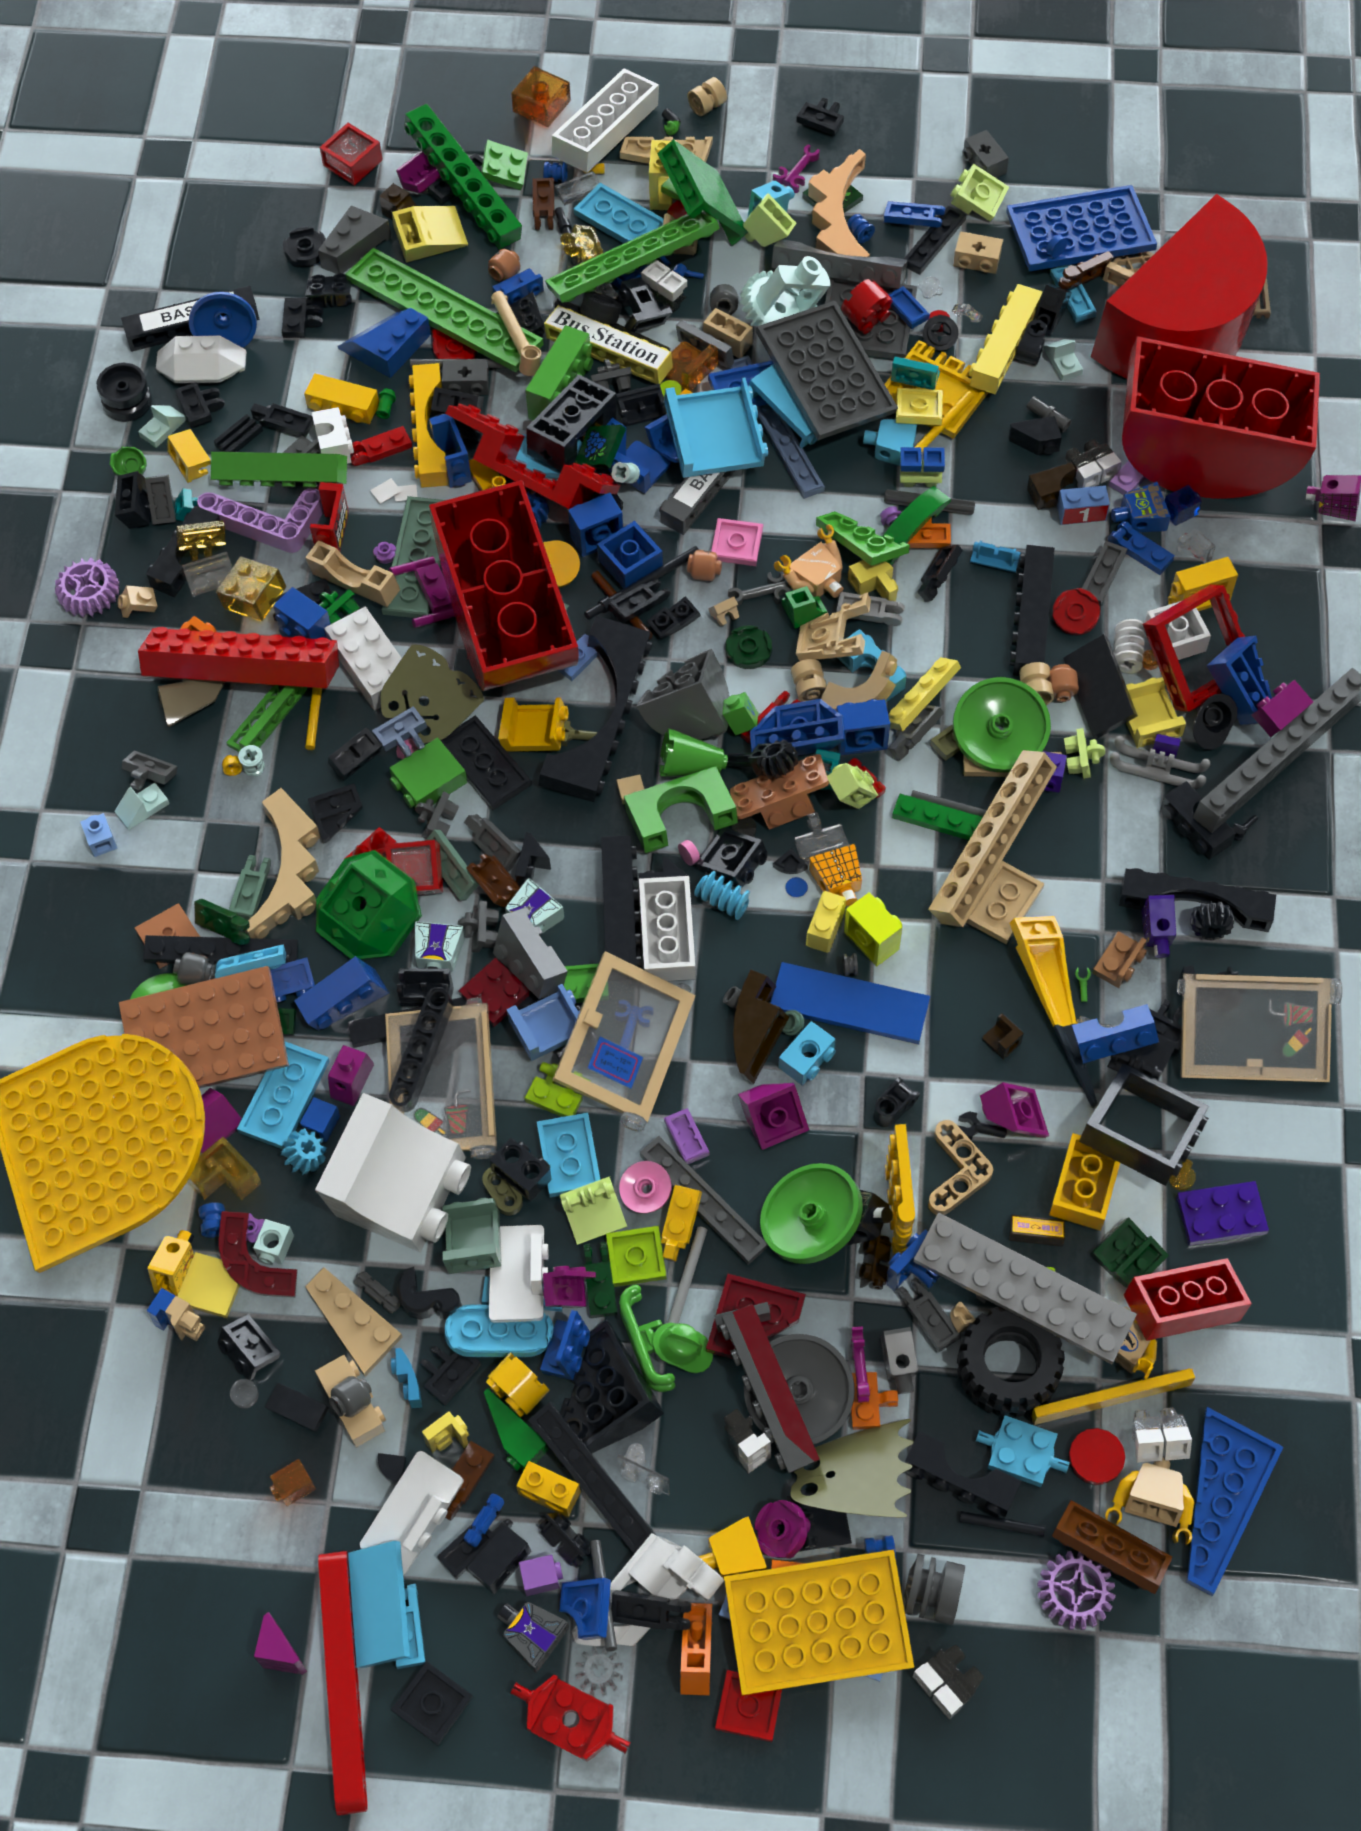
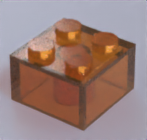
M534 66L511 93L513 112L549 127L571 101L570 82Z

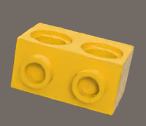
M528 1461L516 1485L519 1495L557 1513H561L568 1518L581 1493L578 1483Z

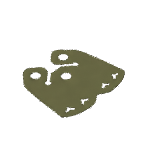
M414 644L407 650L382 688L381 712L385 718H394L406 711L405 699L402 695V691L406 690L408 692L407 698L410 708L414 706L421 716H434L436 714L439 716L438 720L424 719L426 725L431 729L429 735L424 736L421 732L417 733L423 743H428L437 737L443 740L450 735L484 699L481 690L468 675L461 671L450 670L446 659L433 649ZM416 651H419V653H425L426 655L418 657ZM433 659H435L436 663H439L440 666H433ZM456 678H458L460 682H465V684L458 685ZM470 690L473 691V695L477 698L470 697ZM421 696H427L429 698V704L427 706H422L419 704V698ZM389 702H398L399 708L396 711H391L388 707Z

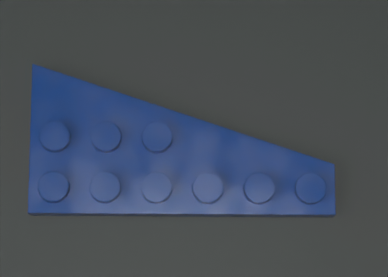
M1208 1407L1205 1409L1186 1582L1213 1596L1282 1452L1283 1446Z

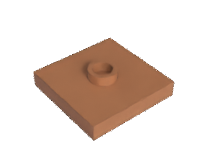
M179 903L135 927L144 945L145 935L200 937ZM156 963V964H157V966H158L159 969H160V968H162V967L168 965L169 963Z

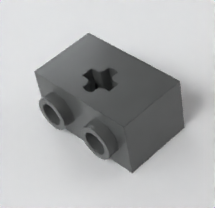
M987 130L965 139L962 154L966 161H969L971 165L975 164L995 178L1007 173L1009 157Z
M488 359L443 360V389L477 396L489 395Z

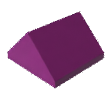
M209 1088L201 1095L205 1112V1132L200 1153L204 1157H207L237 1130L242 1120L224 1095L212 1088Z
M269 1612L263 1616L254 1654L255 1659L263 1668L303 1675L307 1672L306 1668L277 1622Z

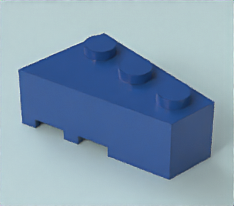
M1256 636L1236 638L1206 665L1221 692L1230 696L1235 701L1237 720L1240 725L1258 724L1252 716L1258 710L1256 705L1266 696L1270 699L1272 698L1268 680H1264L1261 666L1264 664L1262 658H1258L1255 646L1258 643Z

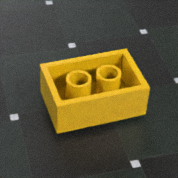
M1072 1133L1049 1216L1101 1231L1120 1162L1079 1142L1081 1135Z

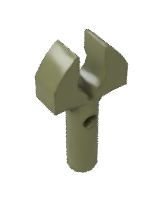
M565 720V740L561 741V746H567L568 741L572 739L588 741L598 732L574 730L571 727L570 721Z

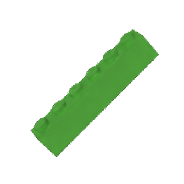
M211 452V480L219 481V485L233 486V482H240V486H254V482H261V486L275 487V482L282 483L283 487H296V483H303V487L317 488V483L320 482L347 484V456L315 453Z

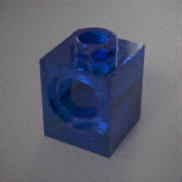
M1189 485L1165 497V503L1172 523L1177 526L1199 514L1202 503L1201 497Z

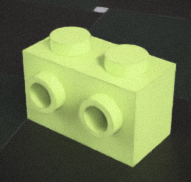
M847 763L840 764L834 767L832 773L827 776L839 800L857 809L862 808L879 796L872 785L874 783L872 776L867 771L860 770L857 766L854 767Z

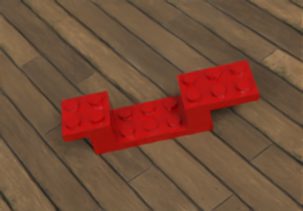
M459 403L458 406H448L445 414L483 433L473 457L474 460L514 481L522 480L525 487L571 509L577 504L590 501L594 492L599 494L618 493L620 485L614 483V479L604 473L599 475L594 472V467L584 463L582 465L577 463L564 465L558 480L552 479L551 481L545 478L546 474L537 469L532 471L526 468V463L516 459L525 437L518 433V428L506 424V426L500 424L499 418L490 414L485 416L480 413L481 409L473 405L466 406Z

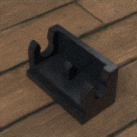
M660 384L616 394L617 410L625 427L659 419L667 413L664 407V396Z
M400 968V983H397L400 1006H423L427 993L435 987H442L452 998L454 987L450 969ZM440 997L436 999L434 1006H441L446 998Z
M504 1524L467 1568L474 1578L495 1595L520 1566L519 1562L524 1561L532 1551L524 1539Z

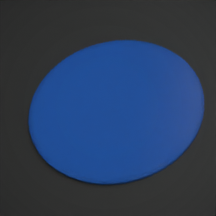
M794 877L787 881L785 888L790 896L801 897L807 892L808 885L804 879Z

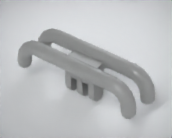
M1122 736L1115 738V747L1118 751L1147 761L1146 767H1141L1120 760L1119 753L1113 752L1110 755V762L1113 767L1120 771L1175 786H1180L1187 781L1194 789L1201 788L1206 783L1204 775H1199L1195 780L1169 773L1171 767L1192 773L1205 772L1211 765L1209 759H1203L1201 763L1197 764L1174 758V754L1165 756V752L1160 751V754H1157L1155 749L1146 751L1128 746L1124 743Z

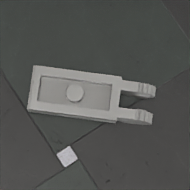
M840 592L837 612L841 610L842 605L845 603L852 605L860 601V594ZM869 596L871 599L870 611L851 618L900 626L902 617L899 614H902L905 606L901 602L890 601L887 598Z

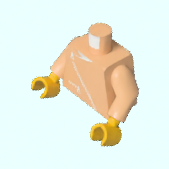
M826 525L828 535L823 533L822 528L817 532L818 537L825 540L826 543H818L792 563L787 555L780 557L784 566L780 561L774 563L776 571L784 572L783 577L792 590L807 586L814 597H820L828 592L833 598L838 597L840 592H843L844 588L839 584L843 565L837 544L831 538L834 534L832 525Z

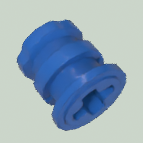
M545 162L544 178H554V182L562 180V183H566L568 176L567 163L563 162L562 165H559V162H553V164Z
M860 214L853 215L847 222L850 232L857 237L859 243L868 241L875 232V227L863 219V216Z

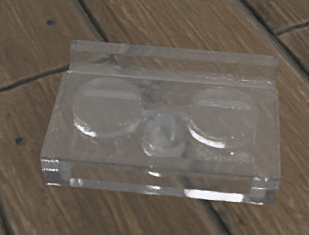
M227 551L182 565L192 596L237 583Z

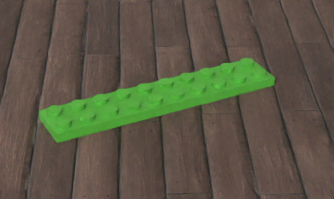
M372 248L345 274L347 280H350L352 284L400 310L408 308L416 310L428 317L431 327L514 372L519 370L520 355L500 315L375 248ZM521 327L530 345H534L539 349L544 345L543 338Z

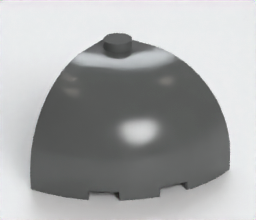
M712 649L684 661L685 665L677 672L673 673L672 670L667 672L657 680L658 686L652 692L647 690L637 704V708L647 724L663 736L669 728L701 740L710 736H720L728 728V723L723 716L724 699H727L730 695L723 671Z

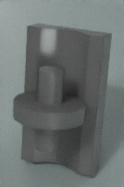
M604 359V366L597 368L598 374L591 375V381L609 389L610 385L617 384L619 393L627 392L631 389V368L620 369L619 363L611 365L609 359Z
M443 791L435 808L432 807L434 803L432 799H427L426 803H418L416 805L415 811L420 815L418 821L424 823L426 818H429L422 834L423 838L427 839L434 829L441 830L445 836L447 835L450 825L440 821L439 818L442 815L453 820L459 808L458 805L448 800L450 794Z
M487 901L478 902V908L473 911V918L471 912H466L465 918L458 920L457 925L463 926L464 937H472V952L479 953L482 947H495L498 932L486 930V925L496 926L499 919V911L487 908Z

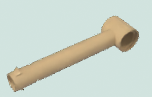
M497 291L491 296V304H494L520 355L519 370L526 376H534L540 367L541 350L529 344L508 303V297L502 291Z

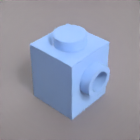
M104 813L92 815L86 820L80 821L94 857L118 849Z

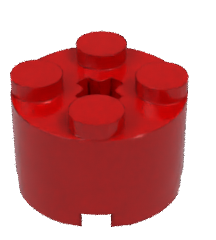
M867 279L850 292L853 296L849 301L845 298L841 306L842 313L860 331L867 334L879 321L884 322L889 317L890 312L888 310L893 300L873 279L872 282Z

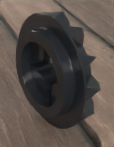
M937 315L930 318L923 328V340L928 344V347L932 346L936 351L949 349L954 346L958 339L956 323L945 315ZM941 325H943V333L947 336H943L938 341V335L934 334V331L938 332Z

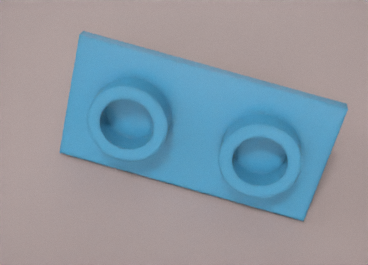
M980 540L974 543L970 562L1016 573L1021 552L1016 551V548L1010 549L1001 546L998 548L995 545L984 543Z

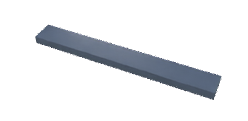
M747 355L734 360V364L729 369L748 366L753 363ZM769 404L758 406L757 419L803 499L824 492L825 486L803 448L799 447L800 443L790 426Z

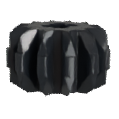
M1211 901L1209 904L1201 903L1200 906L1193 908L1190 924L1195 932V936H1202L1203 939L1212 938L1213 940L1217 937L1224 938V935L1231 934V929L1234 928V915L1230 910V906L1223 905L1222 902L1212 903Z

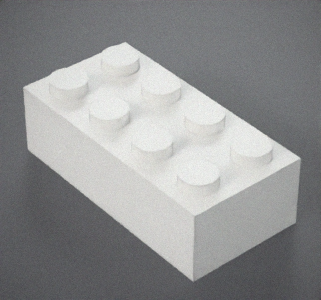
M365 606L325 627L324 630L326 638L337 640L340 662L375 711L381 708L382 688L402 657ZM406 690L402 691V695L408 693Z
M689 876L639 879L644 970L665 981L696 979Z

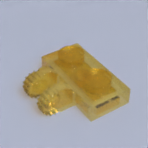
M574 225L572 233L568 232L560 236L561 244L565 245L563 248L565 254L571 256L580 254L583 262L603 253L594 227Z
M223 520L177 526L178 549H190L192 561L198 560V548L204 547L206 559H211L212 546L225 545V524Z

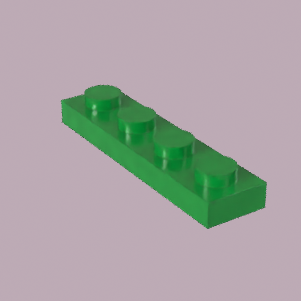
M901 793L892 814L893 819L970 840L983 818Z

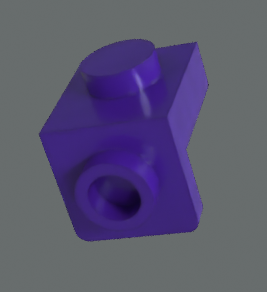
M1043 751L1057 767L1044 790L1060 792L1067 755Z

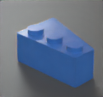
M355 956L294 1001L307 1024L319 1031L389 994V991L377 971Z

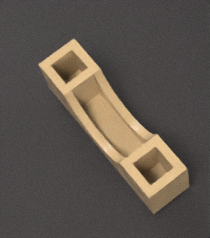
M319 540L305 557L312 574L323 579L325 578L327 581L347 590L350 589L352 592L388 607L400 591L392 572L376 565L371 570L362 569L347 560L337 548Z

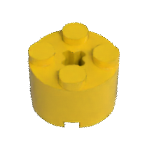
M511 1352L487 1376L489 1379L486 1381L490 1389L499 1398L507 1397L506 1403L519 1417H522L524 1414L527 1415L550 1391Z

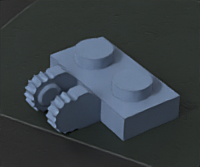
M413 706L375 728L372 732L385 751L398 745L402 753L409 757L412 755L411 750L404 741L411 737L419 750L424 748V743L417 733L426 729L427 725Z

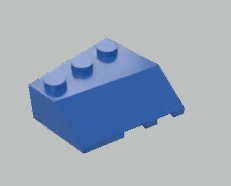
M412 308L396 312L338 345V349L391 378L431 335L428 317Z

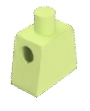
M769 193L764 196L743 223V227L748 231L745 235L746 240L749 242L756 240L763 247L786 238L796 225V222Z

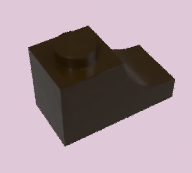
M394 183L379 196L382 214L393 220L392 212L417 206L412 200L410 193Z
M1072 462L1029 475L1027 490L1038 510L1054 507L1058 503L1060 490L1073 483L1075 467Z

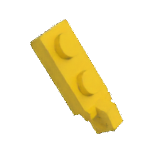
M678 1185L674 1186L662 1232L661 1243L665 1244L663 1258L677 1261L679 1249H685L686 1244H689L702 1195L701 1191Z

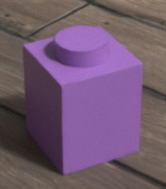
M553 1555L519 1562L526 1596L560 1589L558 1580L563 1579L560 1562L554 1563Z

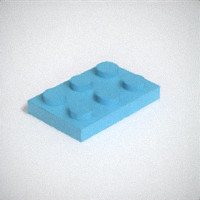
M588 1113L537 1121L542 1156L551 1167L552 1180L548 1183L550 1198L560 1196V1194L600 1180Z

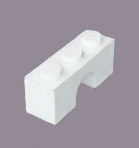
M339 407L312 412L321 454L347 456V464L351 463L350 454L354 453L352 440L347 427L345 415H340Z

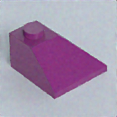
M1003 1082L980 1095L982 1110L987 1120L1016 1133L1042 1138L1049 1137L1035 1089Z
M794 1083L763 1084L738 1094L745 1118L762 1150L809 1131Z

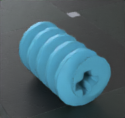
M715 871L703 876L695 888L694 895L696 897L701 896V899L705 902L710 900V905H718L719 910H726L729 916L735 915V919L739 920L748 907L750 891L746 890L741 895L740 885L733 890V881L730 880L724 885V876H720L715 880Z

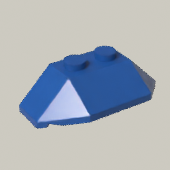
M822 699L775 706L750 731L751 753L758 744H771L776 740L779 742L787 740L788 743H791L797 751V756L816 753L817 749L831 750L845 740L844 717Z

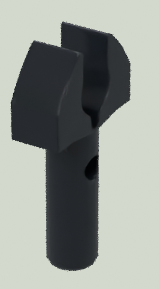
M969 1111L959 1116L958 1121L971 1124L970 1128L957 1125L970 1140L978 1133L1005 1138L1007 1135V1129L1004 1127L981 1123L977 1119L976 1112Z

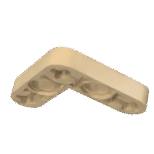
M950 1120L939 1122L936 1125L934 1136L937 1143L961 1170L930 1194L928 1205L931 1212L935 1215L938 1212L943 1215L948 1214L991 1180L993 1174L991 1162L957 1124ZM942 1129L945 1131L951 1130V1138L948 1135L943 1137ZM959 1147H967L971 1151V1155L967 1158H961L957 1155L956 1150ZM976 1166L980 1170L986 1169L985 1176L983 1174L976 1175ZM957 1181H963L968 1185V1190L964 1193H959L954 1189L953 1185ZM949 1191L951 1196L946 1199L945 1207L941 1204L936 1206V1198L943 1200Z

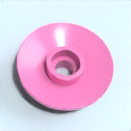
M652 1161L637 1162L631 1165L621 1177L619 1184L621 1199L629 1209L637 1213L655 1212L664 1206L670 1197L671 1179L661 1165ZM651 1185V1191L647 1194L644 1193V1187Z

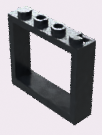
M1123 1063L1088 1120L1079 1142L1166 1186L1172 1175L1178 1176L1183 1166L1179 1162H1186L1192 1150L1188 1145L1194 1147L1200 1135L1197 1130L1203 1131L1209 1119L1204 1116L1209 1106ZM1123 1089L1190 1122L1170 1160L1102 1126L1103 1121Z

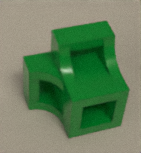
M807 586L786 592L785 598H782V606L794 628H798L827 613L820 597L812 596Z

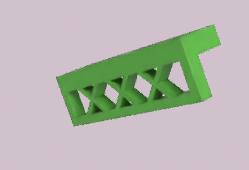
M274 685L226 742L227 746L237 752H240L242 748L248 745H255L260 748L308 690L307 687L285 686L280 692V688L283 685ZM269 702H272V703L269 705V707L266 709V705H267ZM258 719V720L255 722V724H254L253 726H251L252 722H253L254 720ZM240 737H243L239 744H237L236 742L238 741V739Z

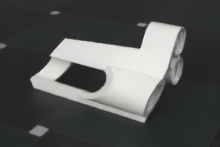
M651 1533L611 1582L610 1603L612 1602V1593L615 1590L621 1591L627 1585L636 1581L651 1592V1596L676 1600L689 1588L707 1603L722 1585L724 1578L685 1545L681 1547L672 1541ZM629 1624L614 1625L616 1643L634 1646L650 1628ZM577 1625L571 1631L577 1644L605 1646L604 1638L592 1640L579 1639Z

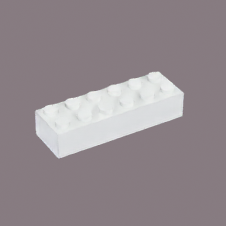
M623 69L552 135V156L588 173L658 106L659 84Z

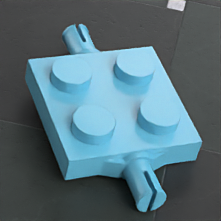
M1004 1416L1001 1428L995 1436L979 1430L976 1442L991 1446V1459L988 1469H998L1021 1481L1038 1487L1042 1486L1045 1474L1050 1468L1067 1473L1070 1463L1069 1461L1054 1457V1444L1057 1433L1008 1416Z

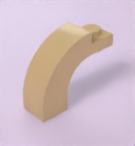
M882 651L871 676L866 682L854 688H845L828 682L821 699L834 710H837L838 705L848 702L861 703L871 699L886 700L896 686L889 678L896 671L897 659L890 653Z

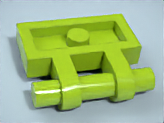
M542 1062L539 1071L548 1075L545 1080L537 1076L535 1077L525 1096V1102L560 1117L575 1115L583 1100V1096L570 1088H563L554 1084L553 1077L558 1064L553 1063L551 1065ZM573 1072V1074L582 1077V1074Z

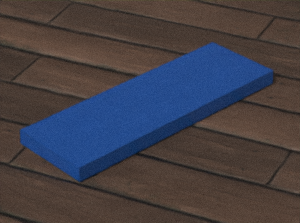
M782 962L771 1004L780 1007L784 1012L788 1010L799 1011L805 1019L919 1045L930 996Z

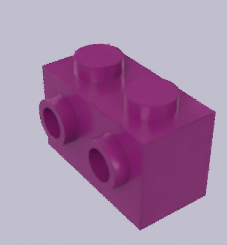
M1295 680L1288 685L1284 682L1272 691L1275 695L1271 699L1268 696L1262 699L1256 705L1258 710L1252 714L1253 718L1270 737L1281 731L1313 703V700Z

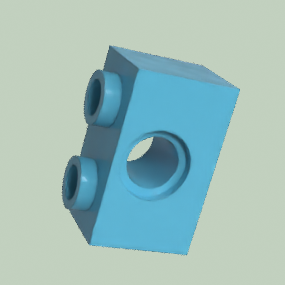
M811 1021L781 1054L778 1068L803 1086L808 1079L812 1081L820 1070L819 1066L824 1061L829 1062L836 1052L835 1038ZM806 1052H811L815 1056L808 1058L805 1057L803 1054Z

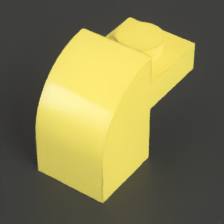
M861 560L849 566L848 581L858 594L862 595L876 589L882 598L896 601L898 586L895 580L892 579L893 567L888 562L884 561L878 565L871 566L866 561Z

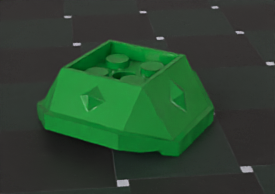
M375 850L345 858L316 898V932L350 959L355 956L362 961L393 957L415 927V922H418L422 917L420 905L418 904L415 880ZM363 900H366V906L361 910L360 904Z

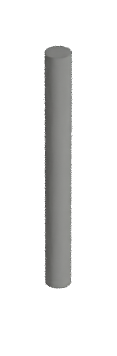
M697 1227L667 1323H679L708 1231L704 1227Z

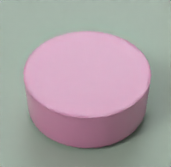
M685 840L678 845V851L688 865L692 866L698 862L700 854L691 841Z

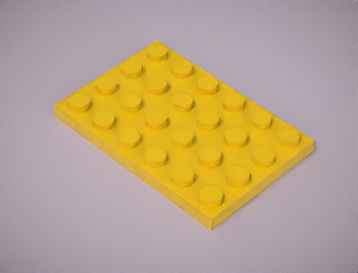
M894 1550L724 1576L742 1695L914 1668Z

